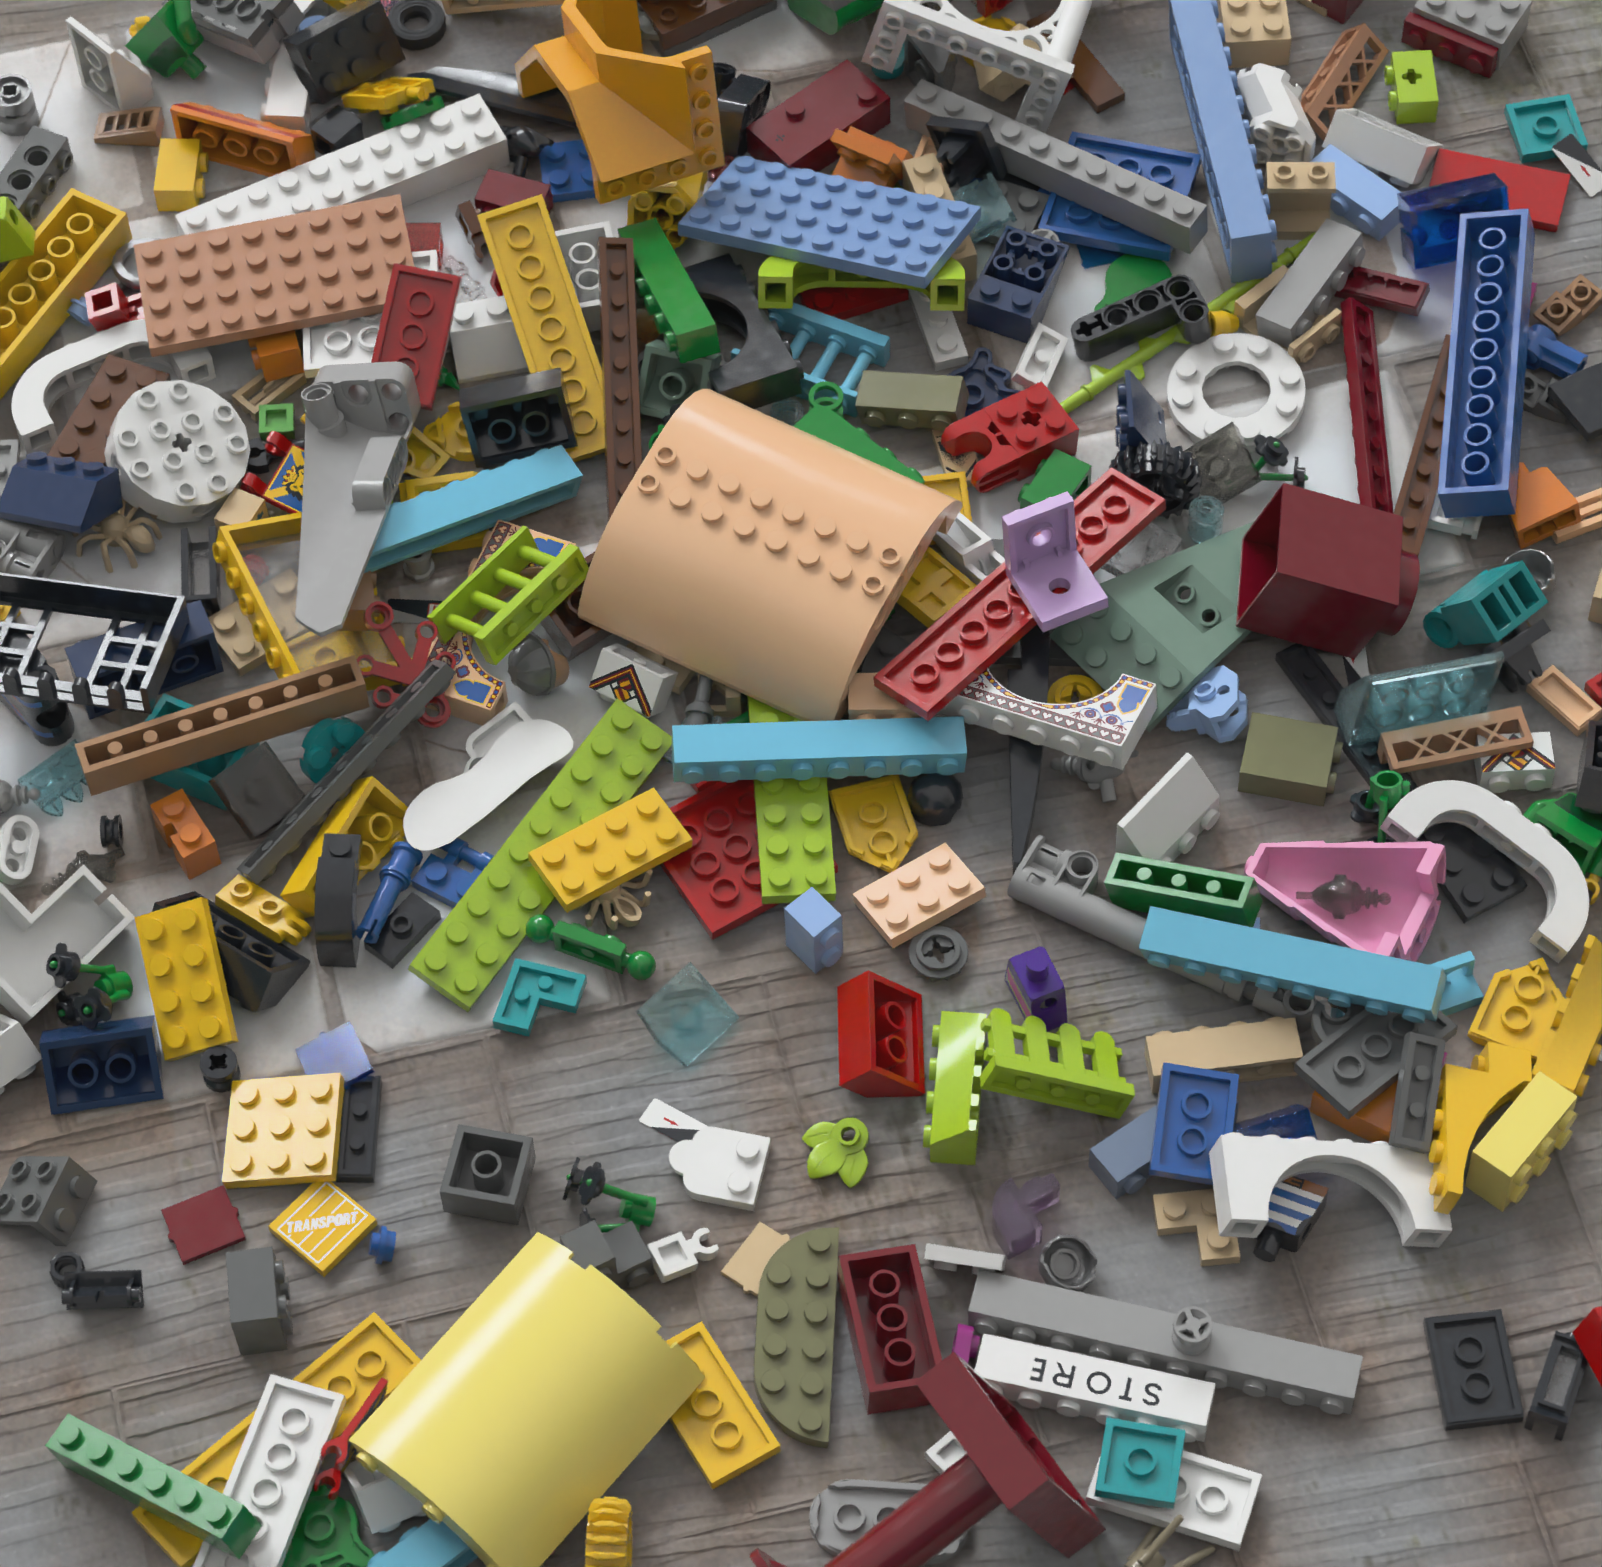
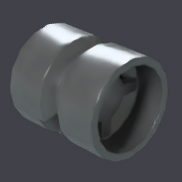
M19 74L3 75L0 77V130L9 136L26 135L32 126L38 125L39 121L30 82Z

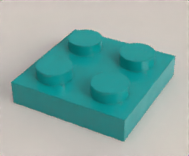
M1570 94L1505 104L1504 114L1521 163L1558 158L1552 150V146L1569 134H1573L1587 151L1588 143Z
M1107 1417L1094 1496L1174 1509L1186 1430Z

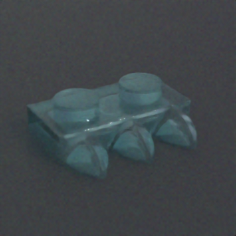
M76 739L18 779L21 789L23 786H27L28 791L32 788L40 790V798L32 801L40 810L48 815L55 817L63 816L64 808L60 796L71 802H83V790L80 782L86 786L88 785L75 748V744L79 743Z

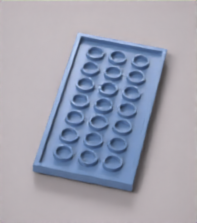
M738 156L678 223V235L925 289L981 219V207L967 204L964 201L937 198L931 194L923 195L905 191L902 188L875 185L869 181L861 182L847 179L840 175L818 173L811 169L794 167L789 169L782 163L756 160L750 156Z

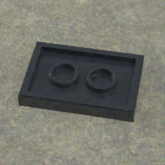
M1496 1309L1424 1318L1423 1327L1444 1430L1450 1431L1523 1422L1524 1413L1502 1310Z

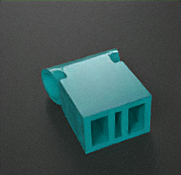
M1523 560L1493 568L1489 571L1486 569L1426 614L1423 619V628L1429 639L1443 648H1453L1460 642L1463 645L1498 642L1546 605L1548 600Z

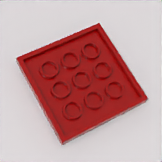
M753 779L737 780L731 783L719 781L670 808L691 836L692 847L661 863L660 866L712 940L780 904H762ZM834 860V873H837L838 864Z

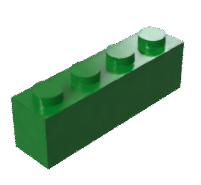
M1118 852L1115 853L1104 881L1111 902L1124 909L1148 913L1150 906L1252 928L1263 903L1254 877Z

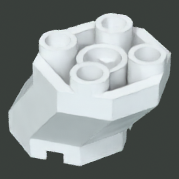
M1262 63L1253 65L1252 69L1247 72L1246 68L1240 70L1237 75L1238 90H1235L1236 95H1242L1244 104V115L1242 116L1244 120L1248 119L1251 139H1248L1249 145H1255L1257 162L1266 164V162H1310L1314 156L1316 136L1301 106L1302 88L1297 83L1295 87L1289 83L1291 76L1285 70Z

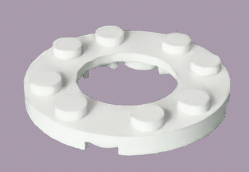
M1219 334L1210 337L1202 343L1193 345L1177 360L1171 370L1167 384L1168 409L1175 425L1180 426L1195 444L1224 454L1256 452L1254 439L1257 435H1263L1266 438L1272 436L1279 439L1284 434L1289 435L1296 427L1305 405V380L1295 359L1278 344L1264 337L1251 334ZM1237 365L1249 367V370L1254 369L1260 373L1262 379L1269 384L1270 396L1267 403L1258 412L1247 417L1232 418L1220 415L1212 410L1203 398L1202 389L1206 379L1212 377L1219 369L1224 367L1229 368L1230 366Z

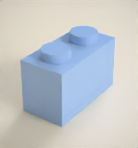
M811 887L784 908L786 946L816 974L825 966L831 967L843 953L842 915Z

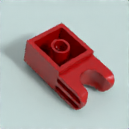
M1041 381L950 424L942 434L941 444L952 456H958L966 452H976L985 456V458L974 465L971 476V484L980 493H985L1014 479L1021 481L1035 474L1041 460L1044 458L1048 459L1055 448L1068 455H1076L1079 428Z

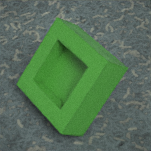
M293 403L259 405V436L262 441H266L271 431H277L287 439H295V409Z

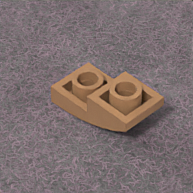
M1579 274L1561 293L1555 291L1533 313V317L1557 336H1561L1582 322L1602 304V290Z

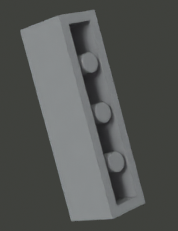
M1326 218L1255 314L1258 335L1288 348L1293 341L1312 328V324L1317 317L1326 312L1330 299L1336 291L1343 289L1352 269L1362 263L1365 256L1362 232Z

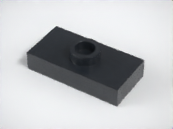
M411 892L388 916L377 942H364L365 949L393 969L441 919L440 911L414 892Z

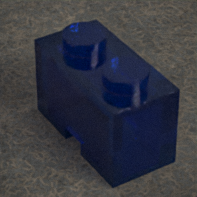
M1300 1104L1285 1107L1233 1125V1132L1241 1133L1244 1136L1262 1137L1265 1135H1277L1280 1138L1299 1139L1302 1137H1314L1317 1139L1309 1109Z

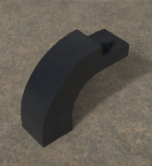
M324 833L321 857H318L315 886V940L320 966L357 967L360 939L356 935L358 927L357 883L363 844L362 837L359 834Z

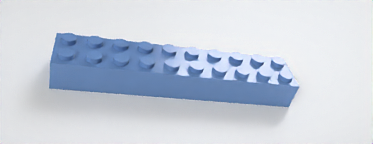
M1168 0L1169 38L1198 153L1201 155V165L1231 283L1266 278L1272 273V263L1277 262L1275 243L1272 242V240H1277V229L1274 219L1269 220L1267 216L1271 212L1268 194L1262 195L1261 189H1264L1261 169L1255 170L1254 164H1257V153L1255 145H1249L1248 139H1251L1248 119L1242 120L1241 115H1244L1242 95L1235 94V90H1238L1237 76L1235 70L1229 71L1228 66H1231V54L1229 46L1223 47L1222 42H1225L1223 23H1217L1216 18H1219L1217 0Z

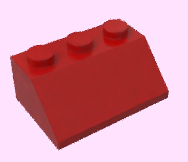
M869 970L837 986L839 1086L866 1098L924 1095L922 994Z

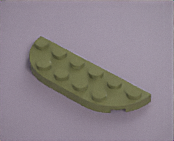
M839 1228L811 1230L783 1244L765 1266L759 1284L753 1367V1380L757 1398L765 1413H768L783 1428L782 1431L802 1443L821 1448H828Z

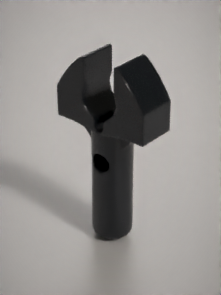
M261 437L249 440V458L255 455L259 457L248 459L246 470L256 474L268 473V465L274 459L283 457L266 452V444L262 443ZM304 439L291 442L304 449Z

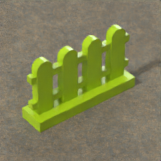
M1001 1008L992 1009L988 1017L983 1018L980 1023L981 1031L988 1034L989 1048L987 1047L983 1053L984 1061H989L979 1077L980 1088L983 1090L1116 1119L1121 1118L1135 1097L1134 1084L1126 1083V1078L1119 1077L1117 1061L1122 1057V1049L1115 1047L1112 1036L1104 1031L1096 1032L1090 1041L1081 1040L1079 1030L1068 1023L1062 1024L1056 1034L1046 1032L1045 1023L1036 1016H1028L1023 1024L1018 1026L1012 1024L1009 1013ZM1014 1038L1022 1040L1024 1055L1015 1054ZM1048 1046L1057 1048L1058 1063L1050 1061ZM1083 1054L1091 1055L1093 1071L1085 1069Z

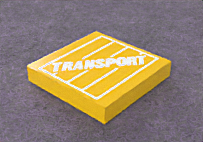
M330 1181L312 1183L268 1227L275 1237L325 1277L378 1224L374 1216Z

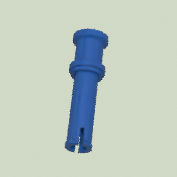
M399 841L394 843L391 849L392 857L388 865L383 866L379 873L381 883L360 925L356 929V935L359 939L363 937L365 931L368 932L364 939L366 943L377 942L379 934L400 892L409 888L412 881L410 875L414 867L420 865L423 859L422 852L413 848L408 842Z

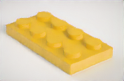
M653 787L528 852L529 862L566 913L690 849L692 847V838Z
M199 897L134 917L165 1061L172 1062L205 1052L214 1046H226L238 1042L207 898Z
M702 1321L666 1340L670 1347L673 1343H678L706 1377L671 1416L669 1421L712 1490L781 1452L779 1442Z

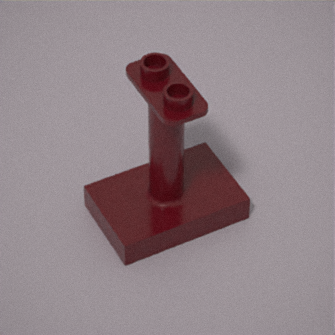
M952 1352L915 1381V1383L964 1448L966 1454L823 1567H922L1002 1503L1005 1504L1011 1513L1068 1559L1105 1531L1106 1528L1016 1407L961 1357ZM759 1548L749 1554L756 1567H788L776 1562L775 1559Z

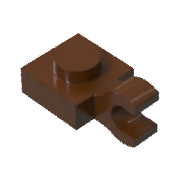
M469 200L457 206L455 216L469 245L471 244L473 247L475 259L480 263L484 259L481 248L487 246L477 217L482 212L479 208L474 209Z

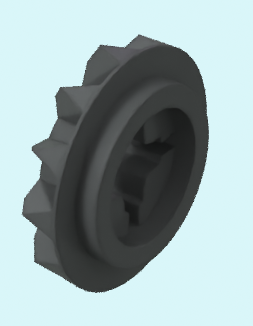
M933 926L912 939L909 946L910 964L914 966L918 975L928 976L931 981L935 978H944L948 981L951 975L961 973L963 966L968 960L966 941L957 931L951 928ZM933 944L936 945L941 953H946L944 954L943 963H940L936 957H931L933 955Z

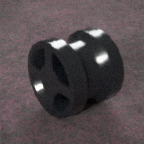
M214 1046L203 1053L199 1064L206 1086L214 1092L223 1093L230 1091L232 1081L240 1080L241 1077L236 1054L226 1046ZM225 1064L226 1066L218 1068L216 1065Z

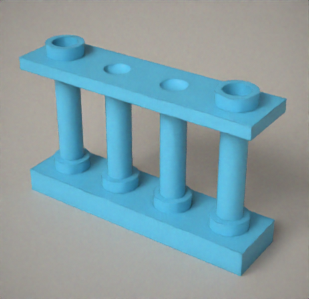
M793 303V309L767 308L769 320H775L779 330L795 335L790 344L793 359L799 358L807 342L812 341L826 346L810 375L804 373V378L800 379L802 394L796 395L797 397L809 401L810 389L816 383L825 381L823 379L838 353L843 352L857 357L842 386H839L843 391V414L856 418L858 412L855 404L858 392L855 389L861 380L863 370H867L869 364L874 363L882 367L886 366L890 358V337ZM733 348V350L731 351V360L735 358L741 350ZM827 389L817 392L814 396L815 400L820 397L838 399L835 392Z

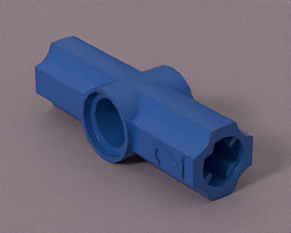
M1534 324L1529 327L1526 358L1527 369L1536 370L1542 367L1562 378L1584 369L1588 360L1587 355L1557 341L1555 334L1544 325Z

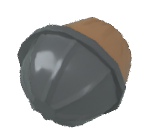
M531 631L512 649L513 651L508 657V673L513 685L519 687L522 691L536 696L549 695L553 689L564 684L568 679L570 671L567 658L551 650L548 646V640L541 639Z

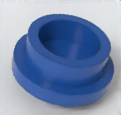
M380 1226L379 1233L372 1232L368 1255L375 1256V1264L381 1265L382 1261L392 1262L396 1232L388 1231L387 1226Z

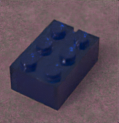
M1495 173L1397 193L1399 222L1404 226L1400 228L1402 256L1414 270L1457 261L1460 214L1509 210L1508 186Z

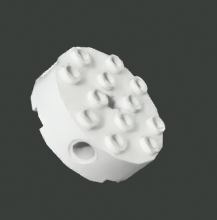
M184 380L155 382L131 395L116 415L104 453L107 467L117 468L119 471L121 494L125 501L136 509L140 507L147 513L157 515L156 519L170 523L200 521L220 510L233 489L238 488L246 473L250 446L246 426L229 402L208 387Z

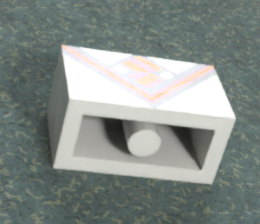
M616 643L602 648L589 688L599 692V696L602 699L614 703L618 698L645 718H649L665 711L678 672Z
M1550 732L1531 733L1534 741L1532 748L1474 759L1478 786L1493 793L1518 789L1539 791L1544 788H1551L1555 773V763ZM1520 733L1499 734L1509 740L1521 738ZM1477 735L1475 747L1484 745L1487 738Z

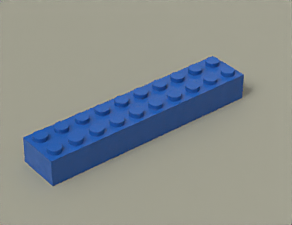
M1529 209L1460 214L1438 483V497L1445 518L1516 514L1535 231Z

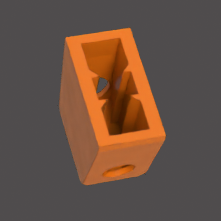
M1519 462L1516 514L1508 515L1518 546L1520 549H1524L1554 535L1555 531L1581 522V515L1576 498L1548 467H1540L1529 472L1523 462Z

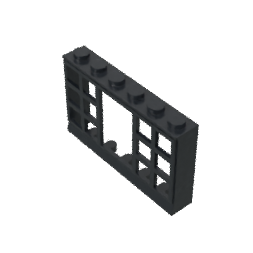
M0 572V605L11 606L5 622L0 621V656L22 659L18 670L7 668L4 673L0 672V694L152 714L158 693L185 628L190 622L185 596ZM20 608L44 610L38 625L14 623ZM53 612L112 619L87 679L76 677L74 682L54 680L53 675L47 672H42L39 678L25 676ZM121 621L145 624L139 639L115 636ZM154 625L165 626L159 642L148 641ZM10 631L33 634L27 650L3 647ZM110 646L133 647L134 651L129 662L105 661ZM144 649L155 650L149 666L137 665ZM100 669L124 672L120 683L113 681L109 687L94 685ZM134 673L145 675L140 691L127 689Z

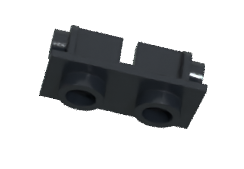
M142 1270L64 1272L65 1289H62L61 1299L62 1304L66 1305L67 1310L144 1307Z

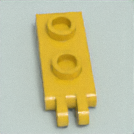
M240 874L236 875L215 895L216 906L277 943L285 940L297 946L303 940L302 936L306 937L312 931L311 926L304 921L305 917L302 912Z

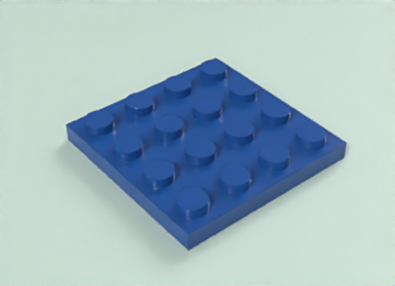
M1072 131L1068 144L1187 197L1191 196L1201 165L1200 154ZM1052 191L1038 229L1053 231L1058 236L1059 241L1164 261L1170 260L1174 248L1120 222L1083 207L1074 201L1063 198Z

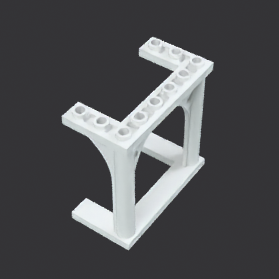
M884 0L861 62L869 64L876 69L892 73L907 34L921 41L932 43L952 53L963 55L983 65L994 67L1012 74L1014 77L1030 81V86L1015 120L1046 133L1075 67L1071 62L1093 0H1061L1056 12L1045 22L1035 27L1018 31L997 30L980 25L957 11L948 0ZM935 2L941 7V10L935 11L921 4ZM1042 33L1050 34L1047 40L1041 35ZM1023 40H1033L1041 51L1025 46Z

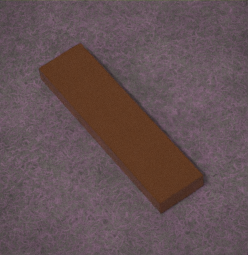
M1055 8L1028 20L1026 27L1032 28L1045 22L1056 12ZM1047 33L1041 34L1047 38L1050 36V34ZM1079 39L1071 62L1075 67L1071 75L1072 78L1069 81L1098 114L1124 101L1125 92L1081 39Z

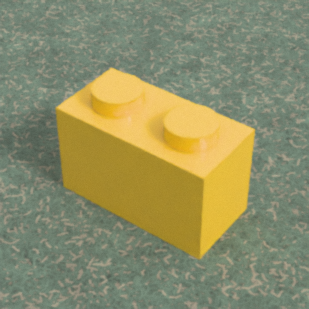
M160 139L153 189L158 211L184 212L199 206V199L205 198L206 186L205 179L202 177L203 172H208L209 156L207 152H203L200 139Z

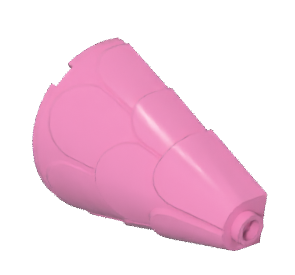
M1322 840L1260 843L1254 856L1248 858L1244 868V875L1255 878L1260 894L1295 920H1303L1331 943H1337L1342 947L1416 962L1431 935L1441 905V900H1437L1439 895L1437 884L1445 883L1446 851L1444 845L1430 841L1325 843Z

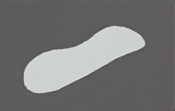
M542 719L525 720L511 726L493 744L487 754L470 770L454 778L433 784L423 790L411 802L403 820L404 834L407 842L415 849L430 851L454 841L492 812L530 778L569 754L573 749L574 743L569 732L556 723Z

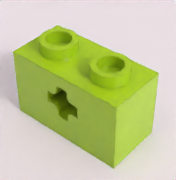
M1432 51L1392 52L1390 66H1385L1384 80L1386 86L1391 85V91L1388 92L1389 111L1395 112L1396 124L1436 122L1439 98Z

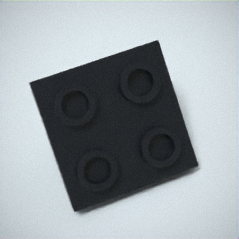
M931 116L926 123L927 130L937 151L936 158L939 163H942L946 174L949 175L947 184L950 188L954 187L958 182L960 189H964L974 178L1002 181L1008 173L988 122Z
M1544 619L1533 625L1526 620L1498 642H1493L1470 656L1469 659L1472 664L1463 669L1462 673L1470 683L1486 672L1491 671L1511 693H1514L1518 690L1515 679L1524 686L1532 682L1529 671L1536 678L1542 676L1543 671L1531 644L1551 630Z

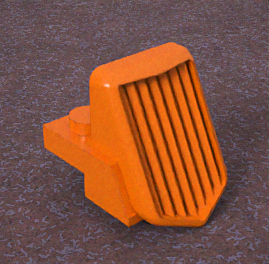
M851 126L847 133L836 128L830 139L838 149L837 154L841 156L832 175H840L847 179L861 182L869 181L875 185L893 188L898 180L903 178V161L914 158L908 150L898 147L893 142L884 141Z

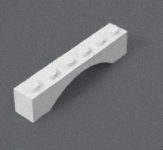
M294 0L305 18L316 15L326 16L329 13L330 5L322 0ZM299 26L295 29V31H294L290 36H292V35H294L295 33L299 32ZM287 36L279 41L281 47L269 60L272 75L271 78H266L265 95L268 98L267 103L261 104V121L271 122L277 126L292 130H301L308 134L312 115L309 94L299 81L294 71V65L282 41L290 37Z

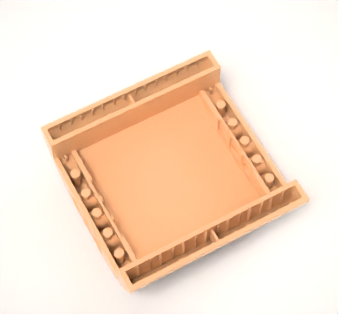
M700 389L688 397L667 422L618 502L591 561L579 602L578 618L802 721L841 720L848 708V686L936 532L939 531L947 535L962 508V502L715 391Z

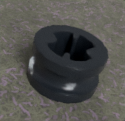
M107 815L101 816L100 839L103 848H108L110 844H115L117 848L122 847L123 824L121 815H115L113 819H108Z

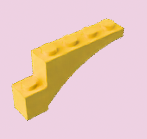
M1487 1042L1481 1053L1474 1056L1470 1069L1446 1063L1443 1066L1433 1125V1142L1429 1151V1162L1433 1163V1175L1430 1179L1429 1193L1434 1195L1435 1212L1449 1214L1462 1196L1464 1169L1468 1150L1477 1129L1503 1105L1510 1101L1514 1102L1531 1082V1051Z

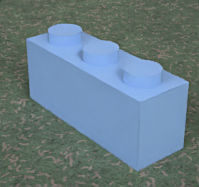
M1329 144L1310 161L1335 163L1336 192L1331 195L1330 208L1335 214L1343 216L1355 224L1361 232L1369 234L1380 241L1405 218L1408 197L1333 145Z

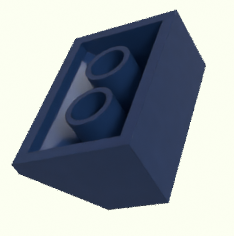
M45 452L29 453L25 459L13 465L0 498V518L76 533H83L123 508L119 471L117 468L103 466V463L79 462L75 461L73 457L57 458L47 456Z
M154 1015L101 1022L94 1029H88L84 1025L42 1031L39 1046L51 1115L164 1099L161 1054Z

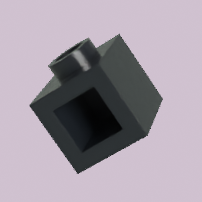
M337 104L310 127L314 150L324 156L364 140L363 123L360 117L352 111L348 112Z

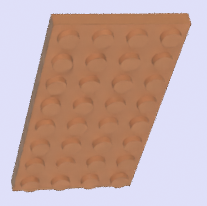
M400 194L133 245L149 350L152 357L383 313L393 264L398 263L414 267Z

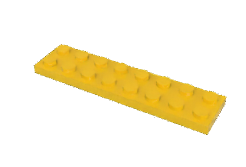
M542 194L477 215L530 374L561 367L569 396L578 444L577 447L565 449L573 462L605 453L602 369Z
M373 1312L292 1380L345 1395L346 1403L332 1436V1439L341 1436L381 1377L388 1380L385 1401L421 1359ZM256 1410L181 1472L223 1494ZM139 1506L131 1512L133 1519L177 1567H191L195 1563L203 1543L202 1539Z

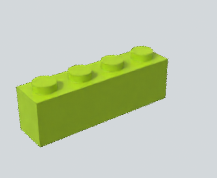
M941 1011L940 1025H933L932 1047H938V1057L930 1058L929 1080L935 1081V1091H927L926 1114L933 1115L932 1125H924L923 1148H930V1162L976 1165L982 1091L979 1077L983 1072V1053L986 1041V1032L981 1031L980 1023L983 1018H986L987 1014Z

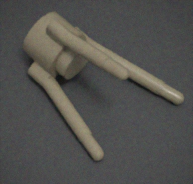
M1177 1515L1153 1543L1152 1541L1162 1527L1152 1525L1137 1549L1127 1558L1128 1561L1124 1564V1567H1163L1166 1561L1158 1550L1184 1520L1183 1516ZM1210 1545L1172 1567H1190L1215 1551V1547Z

